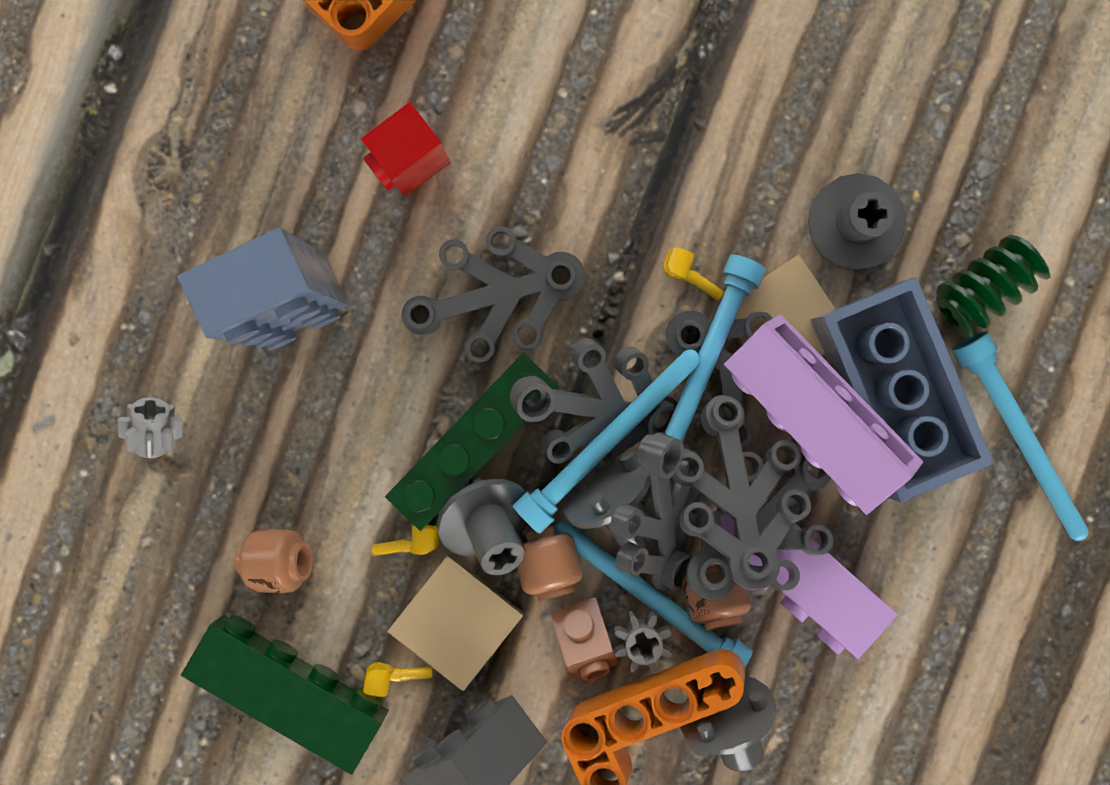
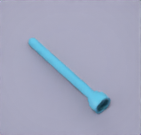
M734 254L729 256L722 273L726 277L723 283L726 291L699 351L700 363L690 373L664 434L680 439L683 442L744 296H750L752 290L758 289L762 282L766 268L761 264L743 256Z
M983 331L975 334L971 340L965 339L952 348L961 367H968L971 373L976 372L1069 537L1075 541L1086 539L1089 533L1088 527L995 365V362L998 360L995 352L998 348L988 331Z
M694 350L684 351L542 491L539 488L532 494L527 491L513 505L517 513L536 532L541 534L555 520L552 515L558 510L556 504L699 365V354Z
M562 520L555 524L556 535L569 534L574 538L579 555L706 652L719 649L731 650L739 655L746 667L753 650L739 639L734 638L731 640L727 636L721 639L714 632L705 631L703 624L694 623L690 619L689 613L639 575L632 576L619 570L616 567V558L571 523Z

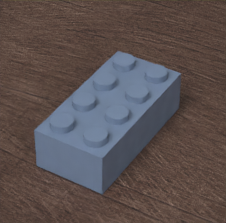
M280 227L177 275L205 337L224 340L228 344L242 343L243 346L256 345L257 348L268 346L269 350H274L294 341L297 338L294 331L312 325L313 329H318L333 323L340 318L338 311L349 306L325 254Z
M917 277L897 282L811 319L829 365L923 461L915 475L889 496V499L902 503L994 464Z

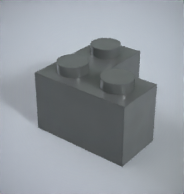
M513 695L495 703L488 698L467 715V719L471 723L462 732L458 729L449 734L439 744L432 740L418 750L411 758L415 765L401 779L406 785H510L543 748L547 740Z

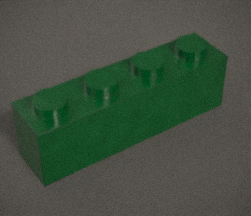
M524 352L384 496L418 530L421 531L441 511L448 500L458 493L526 422L510 403V393L515 382L523 377L536 376L541 378L551 389L557 390L559 388ZM535 390L530 391L523 400L531 398Z
M223 615L212 622L180 676L353 775L389 711L381 706V699L377 696L365 694L362 688H357L355 691L339 681L340 676L327 666L322 664L312 666L298 658L297 650L291 645L276 639L271 642L255 633L256 627L240 616L231 615L228 617Z

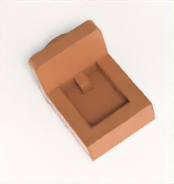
M596 597L550 612L566 668L573 679L595 680L607 675L610 672V667L619 664Z

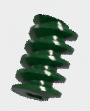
M1008 235L1000 240L998 247L994 246L987 249L983 259H974L969 263L967 270L957 271L952 277V282L946 281L938 285L936 290L938 309L943 318L958 334L967 340H971L975 334L970 325L971 321L981 328L989 327L990 319L986 310L991 311L998 317L1004 316L1006 314V307L1002 299H1006L1013 305H1019L1023 298L1018 287L1029 294L1038 291L1039 286L1034 275L1047 280L1051 278L1049 268L1043 257L1029 241L1019 236Z

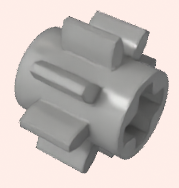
M142 398L133 404H128L127 417H120L117 420L118 437L125 439V450L127 452L134 451L135 454L144 458H156L164 455L167 451H174V439L182 438V418L175 417V406L173 404L168 405L165 401L158 398Z
M630 611V622L625 628L614 626V634L624 641V643L614 648V654L616 657H623L628 654L630 658V672L634 673L639 665H649L653 673L657 672L655 662L660 656H672L670 648L662 642L672 632L669 626L656 628L657 616L654 611H651L646 619H637L633 611ZM644 632L645 636L649 639L650 647L648 649L641 650L640 646L636 644L635 635Z

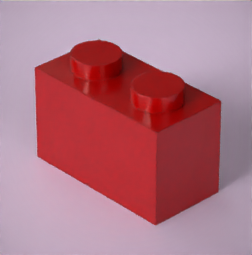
M411 102L407 103L361 138L370 153L363 157L365 163L388 192L396 186L404 197L408 196L450 164L442 143Z

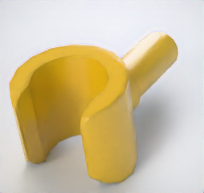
M679 247L669 249L663 264L665 274L694 284L716 301L722 297L723 290L704 278L700 273L691 270L695 258L694 253Z
M412 525L411 539L373 544L372 554L373 556L398 552H411L419 555L427 554L435 550L439 545L437 526L426 525L420 531Z
M374 662L366 669L363 692L371 696H387L391 681L432 679V667L400 669L393 668L385 663Z

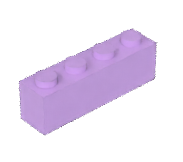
M781 314L763 324L724 363L732 373L735 384L745 393L752 394L765 407L770 421L780 430L787 431L800 444L805 458L815 467L822 468L835 481L840 495L849 504L858 506L866 515L907 483L923 464V461Z
M726 513L720 515L721 528L734 536V519ZM794 523L790 530L802 529ZM809 537L811 546L814 549L820 548V545ZM776 550L779 560L793 562L800 572L798 584L791 590L782 591L786 596L780 603L802 623L808 616L815 620L822 627L816 635L838 655L846 648L859 659L898 616L828 552L823 555L812 556L804 553L802 550ZM750 555L749 565L763 566L758 556ZM780 566L776 580L781 585H784L788 581L789 574L785 567Z

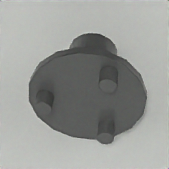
M856 173L840 176L821 189L812 202L808 226L811 241L823 258L836 267L858 271L874 268L892 257L903 241L906 217L903 203L890 185L878 177Z
M632 451L624 452L616 457L611 466L605 469L593 468L574 486L564 498L563 513L573 526L582 529L597 528L605 525L618 545L623 546L628 541L637 544L646 537L636 535L634 538L629 539L613 532L611 529V518L615 509L622 503H627L641 509L644 515L651 516L641 502L651 485L650 473L645 471L643 465L638 462L636 454H633Z
M479 476L472 478L469 481V486L453 495L440 511L436 526L441 543L452 553L467 557L477 556L482 569L487 574L503 575L511 572L519 566L525 555L524 548L518 537L528 526V523L517 513L513 505L526 491L519 484L505 479L483 480Z
M745 676L743 696L737 704L680 726L685 741L697 751L711 755H720L724 765L730 770L746 771L754 768L764 756L761 738L768 733L775 721L776 703L768 686L756 678ZM720 677L724 685L730 684V681L726 678ZM705 687L700 689L702 695H704Z

